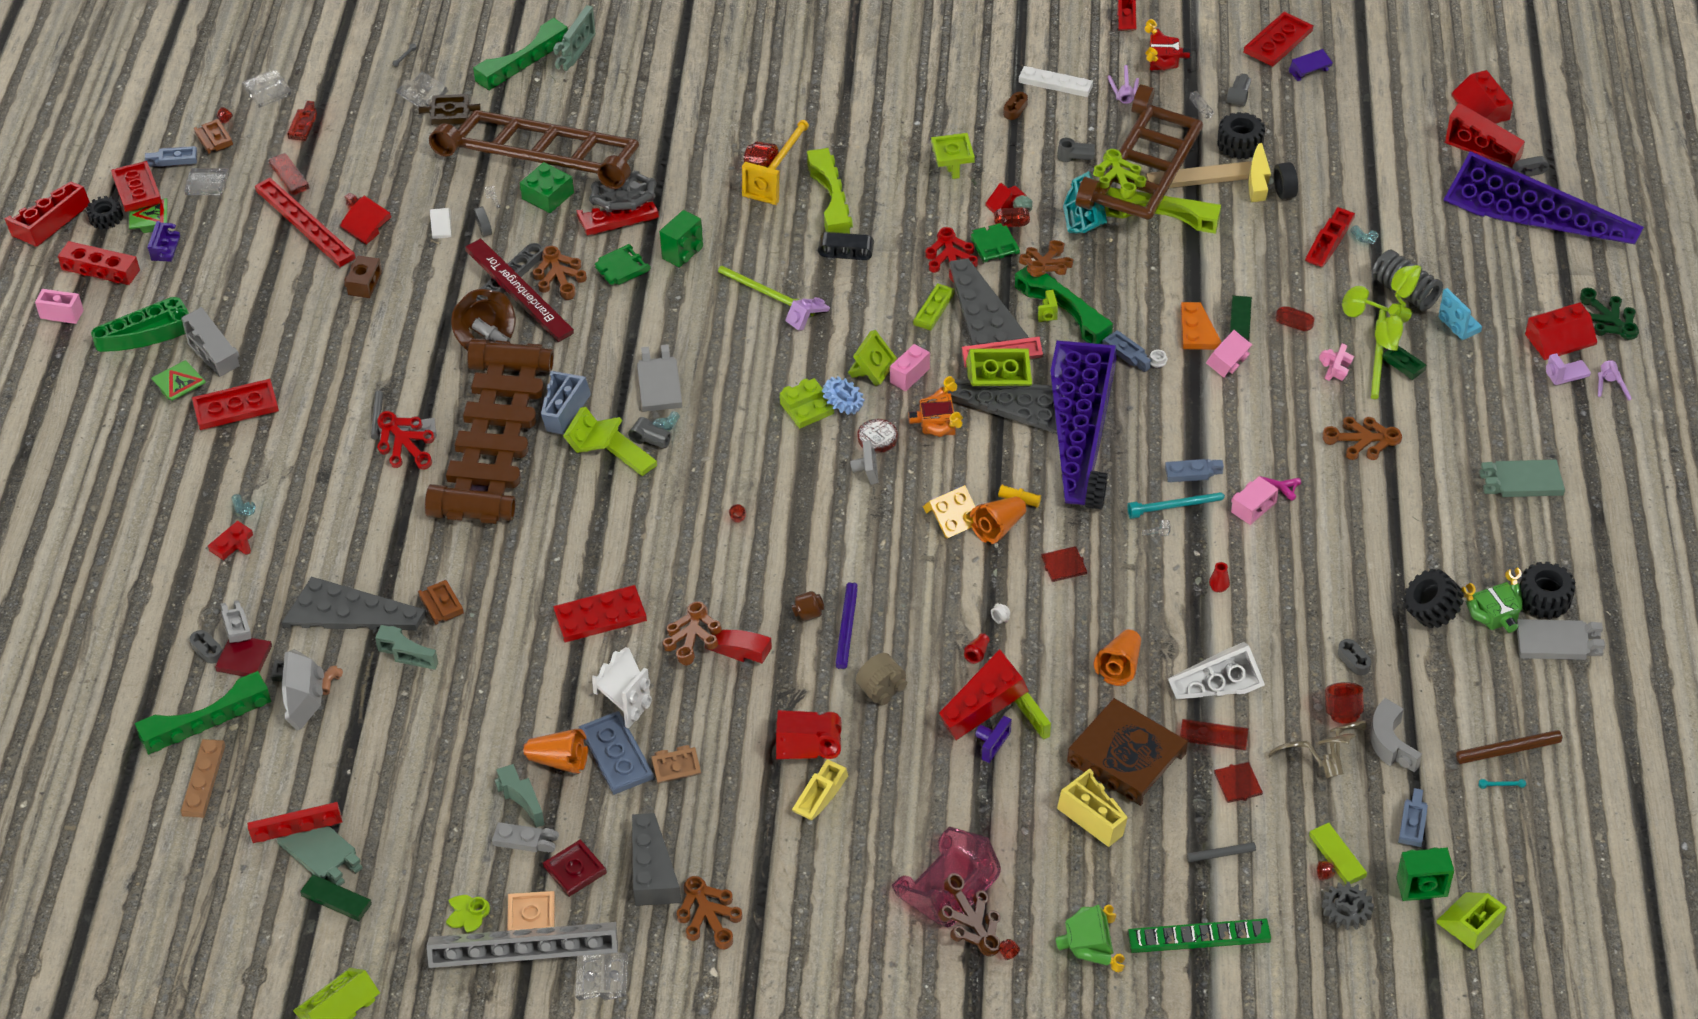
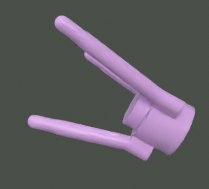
M1125 65V85H1122L1119 91L1110 75L1108 80L1116 94V100L1128 104L1134 100L1139 78H1136L1132 88L1129 85L1128 66Z
M1612 360L1604 362L1601 365V372L1598 373V397L1602 396L1603 379H1606L1610 382L1617 380L1627 399L1631 400L1632 398L1621 378L1616 362Z

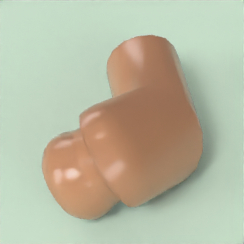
M330 666L324 673L323 695L330 693L333 678L338 680L342 677L343 670L341 668Z

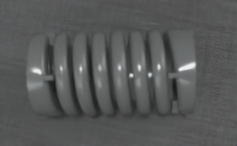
M1390 249L1385 251L1376 261L1372 269V278L1396 293L1397 291H1394L1391 287L1394 274L1400 268L1415 266L1416 264L1411 263V261L1406 260L1405 257ZM1421 268L1415 290L1410 296L1403 299L1421 311H1426L1440 297L1443 283L1438 279H1434V276L1429 275L1428 272L1423 271Z

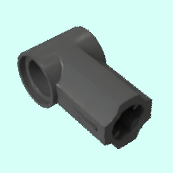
M1241 73L1239 76H1236L1233 87L1229 88L1227 103L1240 106L1246 105L1248 90L1251 85V78L1247 74Z
M1061 138L1058 145L1057 158L1062 162H1070L1073 159L1093 160L1095 144L1075 143L1071 138Z
M645 417L638 418L628 432L629 438L635 443L642 444L645 441L662 448L668 447L672 437L670 431L653 426V423Z

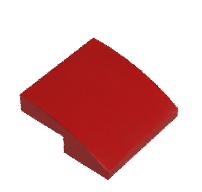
M364 195L346 214L340 224V228L367 245L380 234L378 228L391 218V214Z

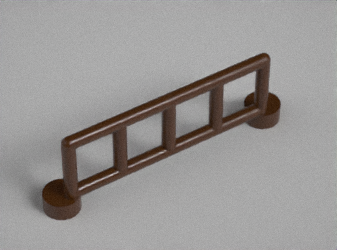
M1140 84L1134 96L1131 112L1140 116L1119 151L1124 160L1164 171L1163 177L1159 184L1146 181L1144 187L1136 186L1137 190L1152 194L1146 207L1106 195L1113 182L1120 184L1116 176L1110 181L1108 188H1101L1100 181L1084 177L1076 196L1075 205L1091 210L1096 203L1146 220L1152 219L1202 130L1203 122L1153 106L1155 88ZM1151 117L1190 129L1182 140L1146 129L1145 127ZM1141 138L1176 149L1177 152L1170 162L1134 151L1133 148L1138 139ZM1110 165V167L1108 168V170H1107V172L1105 173V175L1112 169V166H1111V165ZM1126 177L1128 182L1134 184V180Z
M481 110L473 111L458 130L450 124L443 123L438 125L429 136L431 148L441 156H451L458 148H465L538 163L545 162L553 166L595 173L598 175L601 183L611 189L621 188L630 177L631 169L627 162L639 148V142L636 139ZM479 121L505 126L492 142L466 138ZM517 129L544 133L531 150L505 145ZM557 136L584 141L571 157L544 152ZM596 143L624 148L618 156H608L602 163L583 160Z

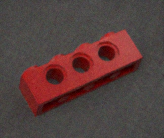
M71 241L67 242L58 255L62 270L125 285H130L140 271L136 256Z

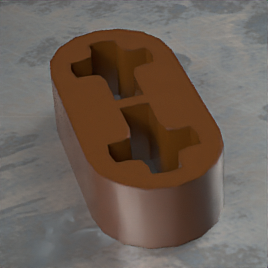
M1024 92L1014 93L1003 107L1004 117L1009 120L1017 119L1028 105V95Z

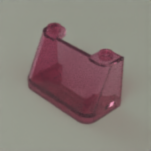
M950 826L939 837L938 848L941 855L915 882L911 877L903 875L891 885L897 897L938 925L947 928L953 926L956 921L950 919L945 922L939 918L938 912L943 906L948 905L953 910L962 914L964 912L953 894L944 890V880L952 873L959 874L964 880L962 892L970 906L974 904L973 896L980 890L986 891L997 880L1001 872L999 860L989 838Z

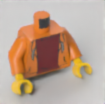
M952 376L944 379L943 384L945 387H941L933 395L919 401V411L908 412L909 424L921 423L924 434H932L938 437L955 435V427H962L963 422L961 420L963 417L959 412H954L951 393H948V391L954 392L957 390V384Z

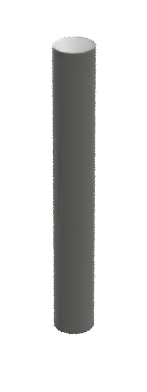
M382 391L375 392L371 438L374 440L379 438L377 419L382 410Z
M1255 842L1187 853L1188 862H1195L1256 851Z

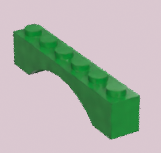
M552 18L540 26L535 39L523 49L504 57L486 59L474 66L475 81L490 91L552 52L556 43L562 42L568 27L557 19Z
M1027 266L1015 273V288L1027 297L1043 300L1046 297V291L1053 290L1057 305L1073 316L1080 328L1082 339L1087 343L1103 344V339L1112 334L1113 323L1108 318H1105L1095 308L1089 306L1068 288L1057 282L1055 278H1052L1047 273L1040 277L1031 276L1027 271Z
M256 671L238 679L222 698L204 709L183 715L164 716L155 714L136 722L135 726L139 738L149 755L258 707H262L270 703L271 698L259 671Z

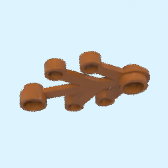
M1058 240L1050 241L1049 251L1044 257L1034 247H1028L1026 254H1021L1019 257V263L1028 265L1027 271L1034 277H1040L1046 272L1055 271L1058 275H1065L1067 268L1073 267L1074 260L1070 257L1053 259L1055 256H1061V253L1064 252L1065 244Z
M556 246L545 247L542 252L543 261L533 270L534 279L541 280L538 283L539 291L542 293L548 292L550 290V283L556 276L560 284L561 297L565 300L573 299L576 294L575 286L567 282L564 274L575 277L578 283L585 282L587 280L586 272L579 270L581 268V260L562 255ZM559 262L570 264V268L560 265ZM551 263L552 268L550 269V271H549V272L547 273V275L545 276L544 270H545V269L549 266V264Z
M1345 417L1343 428L1346 430L1353 429L1357 433H1340L1336 427L1328 426L1324 428L1322 436L1324 442L1328 445H1333L1337 441H1359L1354 446L1347 448L1346 457L1350 460H1356L1359 452L1373 441L1380 442L1374 447L1372 446L1367 449L1366 456L1370 460H1377L1379 453L1388 445L1395 446L1402 441V434L1398 428H1385L1377 423L1373 417H1366L1363 421V426L1357 423L1353 417ZM1373 429H1374V430H1375L1376 432H1378V433H1372V432L1369 431V430H1373Z
M700 601L691 603L688 606L687 615L667 625V631L671 637L663 640L664 649L666 651H673L677 648L676 643L686 637L684 646L676 651L678 661L685 666L692 664L694 661L693 646L696 635L704 641L707 649H714L718 646L717 638L714 635L722 631L720 622L707 615L708 609ZM700 621L708 626L710 634L699 626ZM690 622V625L680 630V627Z
M699 876L689 877L684 883L686 897L681 908L677 910V920L680 923L690 921V909L696 899L699 907L691 925L686 928L687 938L691 941L700 938V927L706 917L715 933V945L723 950L728 949L733 944V933L731 930L722 927L715 913L728 916L731 922L738 923L743 918L742 910L739 907L727 906L733 901V895L730 890H720L706 886V882ZM706 896L718 898L721 904L708 901ZM729 896L728 899H723L722 897ZM734 913L739 914L738 916H732ZM687 914V916L681 917L680 915ZM691 931L697 932L696 934H690Z

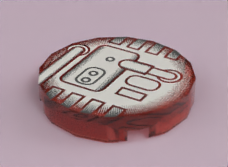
M871 419L864 422L857 432L858 443L862 448L863 441L871 440L875 451H879V453L892 449L897 443V428L887 420Z

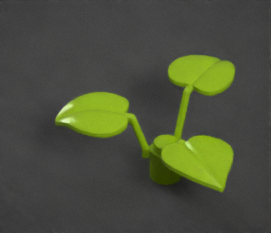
M1406 266L1400 268L1394 274L1391 287L1394 291H1397L1395 296L1399 303L1392 304L1389 308L1367 300L1369 296L1367 288L1355 286L1344 295L1342 300L1344 313L1352 318L1358 317L1364 312L1366 304L1389 312L1391 317H1386L1385 321L1377 325L1375 338L1384 348L1397 351L1403 332V323L1409 321L1412 315L1411 310L1405 307L1406 303L1403 302L1401 297L1407 298L1414 291L1420 277L1421 266Z

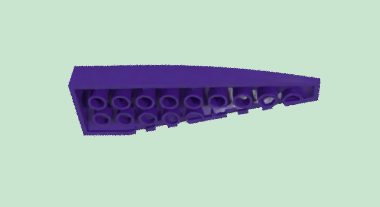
M1471 151L1444 198V201L1483 217L1488 216L1508 222L1634 245L1644 229L1643 226Z
M1056 341L1050 373L1065 503L1085 505L1089 475L1095 469L1116 366V345Z

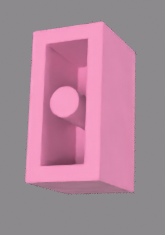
M42 289L35 301L40 319L77 324L84 311L79 294Z
M1233 330L1211 354L1206 364L1222 377H1225L1229 372L1233 374L1240 366L1238 362H1244L1250 355L1248 350L1252 344Z
M913 344L890 366V383L907 391L930 369V352Z
M1260 476L1257 477L1253 482L1250 481L1240 493L1237 492L1231 500V513L1251 525L1277 503L1278 488Z

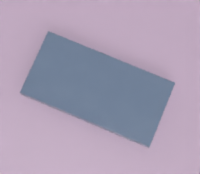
M619 711L578 726L586 734L587 739H584L613 795L654 779V773L629 728L625 727L624 719Z

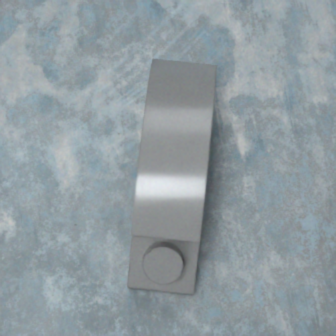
M1384 698L1377 706L1373 716L1370 732L1372 747L1379 758L1390 767L1396 761L1402 767L1415 772L1420 766L1422 753L1402 742L1394 733L1395 728L1401 723L1404 709Z

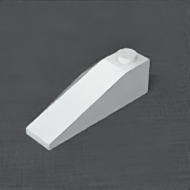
M1245 642L1223 650L1168 678L1176 699L1245 694L1265 685L1251 649Z

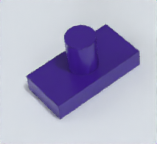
M1003 716L994 730L979 725L975 737L985 741L982 746V760L988 763L991 762L1011 733L1012 719Z

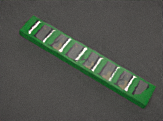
M1267 918L1128 929L1131 953L1271 943Z

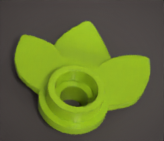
M469 895L452 897L448 901L455 911L447 919L446 924L452 928L464 927L467 933L477 930L482 925L483 918L490 912L489 902L482 897L472 898Z

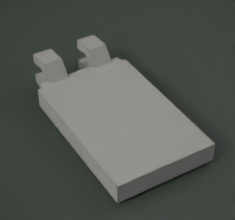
M669 344L661 345L662 358L650 359L649 347H641L642 360H639V363H637L643 412L682 408L677 361L674 357H670Z
M1517 619L1520 658L1586 660L1587 655L1603 656L1605 642L1604 639H1601L1603 627L1600 622L1586 624V622L1575 620Z

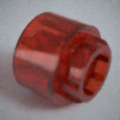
M756 141L754 144L747 146L744 162L768 168L779 153L776 144Z
M1340 682L1325 688L1326 713L1331 716L1334 722L1347 724L1355 722L1360 718V714L1364 712V692L1361 685Z

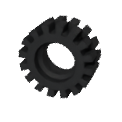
M100 196L97 197L98 200L93 199L92 203H88V207H86L90 224L94 228L99 227L101 230L103 227L105 229H109V226L113 228L115 223L118 225L123 219V212L117 198L104 196L101 199Z
M1090 472L1085 507L1102 510L1107 489L1108 473Z

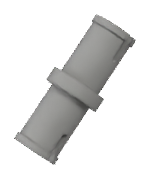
M480 318L476 319L472 325L474 330L483 334L485 339L489 341H511V338L499 332L497 327L488 325Z

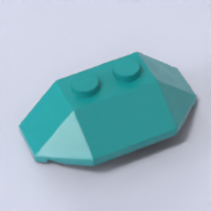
M1089 171L1072 180V187L1068 191L1063 204L1067 231L1069 233L1090 232L1107 223L1104 206L1095 203L1093 208L1088 210L1075 205L1076 196L1083 178L1093 179Z

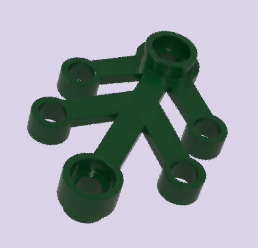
M1587 287L1581 290L1580 300L1582 304L1591 305L1601 313L1593 314L1589 312L1592 321L1615 325L1595 324L1594 330L1596 335L1603 336L1605 333H1614L1628 340L1638 337V326L1633 323L1636 313L1634 308L1626 307L1624 309L1623 318L1625 322L1619 319L1622 299L1619 296H1612L1610 298V311L1596 299L1597 292L1593 288Z

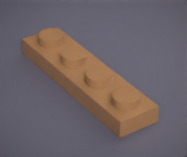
M202 739L181 808L182 816L205 817L225 749L224 740Z

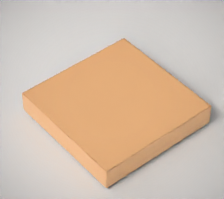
M554 891L508 894L507 931L555 927Z

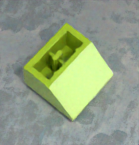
M1466 892L1437 919L1436 923L1474 951L1503 923L1507 907L1489 893Z

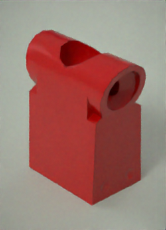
M778 710L776 759L817 758L818 755L826 759L838 757L841 752V717L835 712H826L819 715L818 712Z

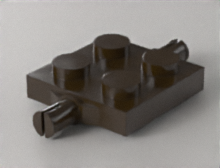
M468 94L432 96V102L429 106H419L418 111L419 114L430 113L431 125L443 123L463 124L468 118L470 111L481 110V104H470Z

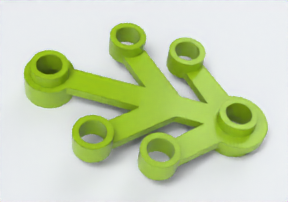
M1108 149L1103 156L1104 161L1094 167L1093 175L1100 177L1101 188H1108L1110 181L1115 176L1117 177L1121 185L1120 194L1124 199H1131L1135 195L1136 186L1144 187L1146 184V177L1140 175L1141 166L1122 159L1121 152L1116 149ZM1111 165L1112 169L1104 176L1105 169ZM1126 177L1134 180V184L1128 182Z

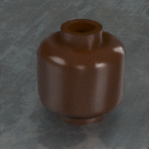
M814 591L797 595L795 597V604L792 605L795 617L800 616L804 622L820 617L822 610H825L821 595L816 594Z

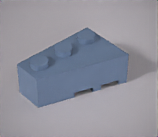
M551 371V379L547 385L548 392L547 397L544 398L541 416L547 432L564 435L575 415L583 407L591 393L586 377Z

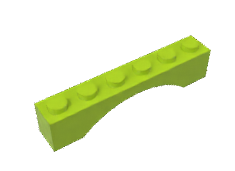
M829 148L807 151V166L810 177L820 182L828 190L832 198L824 212L825 231L850 234V228H853V221L851 216L848 217L849 207L848 204H845L844 191L841 192V179H837L839 175L838 168L834 167V155H830Z
M1110 187L1107 194L1146 207L1152 196L1150 193L1136 191L1131 199H1124L1120 194V189ZM1164 196L1155 214L1174 217L1191 225L1197 231L1216 234L1220 220L1221 205ZM1105 207L1106 216L1124 219L1134 216Z

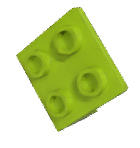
M582 407L575 415L563 437L576 453L605 449L609 446L613 435L618 431L622 419L617 417L597 421L587 407Z

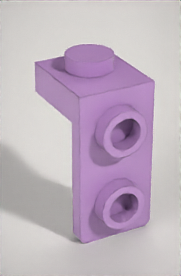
M817 297L814 299L803 298L802 300H793L785 321L797 330H804L810 313L827 312L830 307L825 304L824 300Z
M1557 353L1549 356L1548 364L1546 365V373L1554 385L1589 377L1591 374L1582 360L1564 364Z

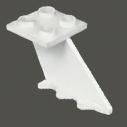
M625 647L620 652L615 651L610 663L602 665L599 675L592 676L593 693L598 695L600 690L624 712L626 728H630L639 719L644 710L649 708L652 698L649 689L648 669L643 668L641 672L639 671L629 648Z

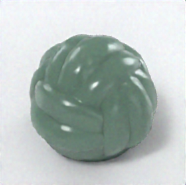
M1018 196L1014 200L1013 211L1018 215H1025L1032 210L1033 201L1027 196Z

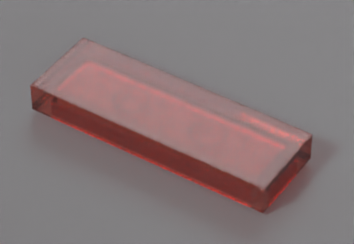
M286 153L268 159L270 166L292 195L310 189L309 183Z
M1182 719L1180 737L1189 743L1246 751L1249 728Z

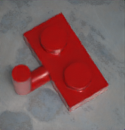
M237 520L208 545V549L222 560H225L235 550L248 555L251 553L248 539L253 536V531Z

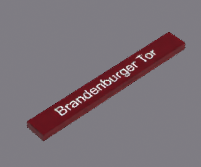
M481 238L465 246L466 252L557 342L574 334V329Z

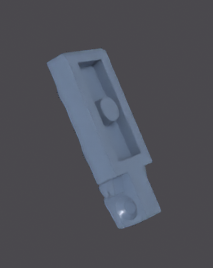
M197 147L162 148L155 153H145V161L148 162L150 167L197 164Z
M1118 330L1103 339V344L1116 345V355L1130 365H1137L1144 372L1151 368V359L1147 357L1145 349Z
M1201 459L1165 462L1168 482L1209 480L1211 476L1223 474L1224 469L1223 460Z
M1414 788L1412 800L1406 799L1398 843L1417 847L1422 846L1428 805L1422 802L1423 790Z

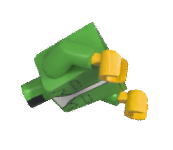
M1519 568L1514 570L1515 577L1511 575V569L1506 571L1505 577L1511 581L1510 585L1508 582L1477 593H1475L1476 588L1472 583L1467 584L1466 588L1464 586L1461 587V591L1464 594L1463 598L1467 599L1465 602L1474 620L1485 624L1491 630L1504 627L1508 633H1511L1518 628L1516 621L1522 610L1521 586L1517 582V579L1521 576Z
M1100 905L1081 907L1071 918L1066 920L1067 934L1055 938L1058 949L1061 951L1070 948L1078 959L1106 966L1111 964L1113 971H1123L1125 966L1117 962L1123 963L1125 960L1124 956L1116 954L1114 957H1111V954L1114 952L1108 923H1113L1116 918V914L1113 913V906L1106 905L1104 910H1102Z

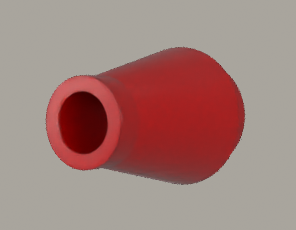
M1224 562L1216 563L1209 579V585L1215 592H1224L1230 586L1228 566Z
M979 634L977 638L965 647L964 657L968 662L976 664L984 659L987 645L990 642L986 634Z

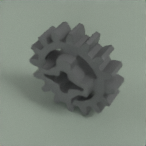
M1339 882L1337 889L1330 886L1329 892L1324 894L1322 908H1324L1323 915L1329 916V923L1337 922V928L1345 925L1346 930H1349L1350 926L1357 930L1359 923L1365 926L1367 920H1371L1374 904L1371 903L1372 896H1366V889L1360 891L1359 884L1351 887L1350 882H1347L1346 886H1342Z

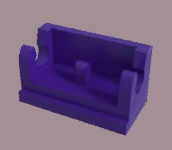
M1320 49L1292 59L1289 72L1297 81L1302 80L1301 77L1307 73L1321 68L1324 71H1328V67H1331L1333 62L1325 51Z
M156 221L148 244L151 261L172 262L180 239V232L169 231L168 228L175 229V224Z

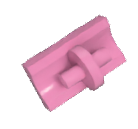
M1342 343L1339 351L1335 353L1332 349L1321 352L1319 360L1323 363V366L1327 367L1329 365L1325 375L1326 380L1330 381L1334 376L1343 381L1349 371L1347 368L1354 358L1353 355L1345 352L1347 345Z

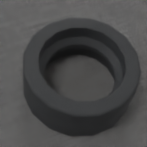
M1293 163L1276 164L1273 177L1278 197L1280 199L1296 197L1298 194V178Z

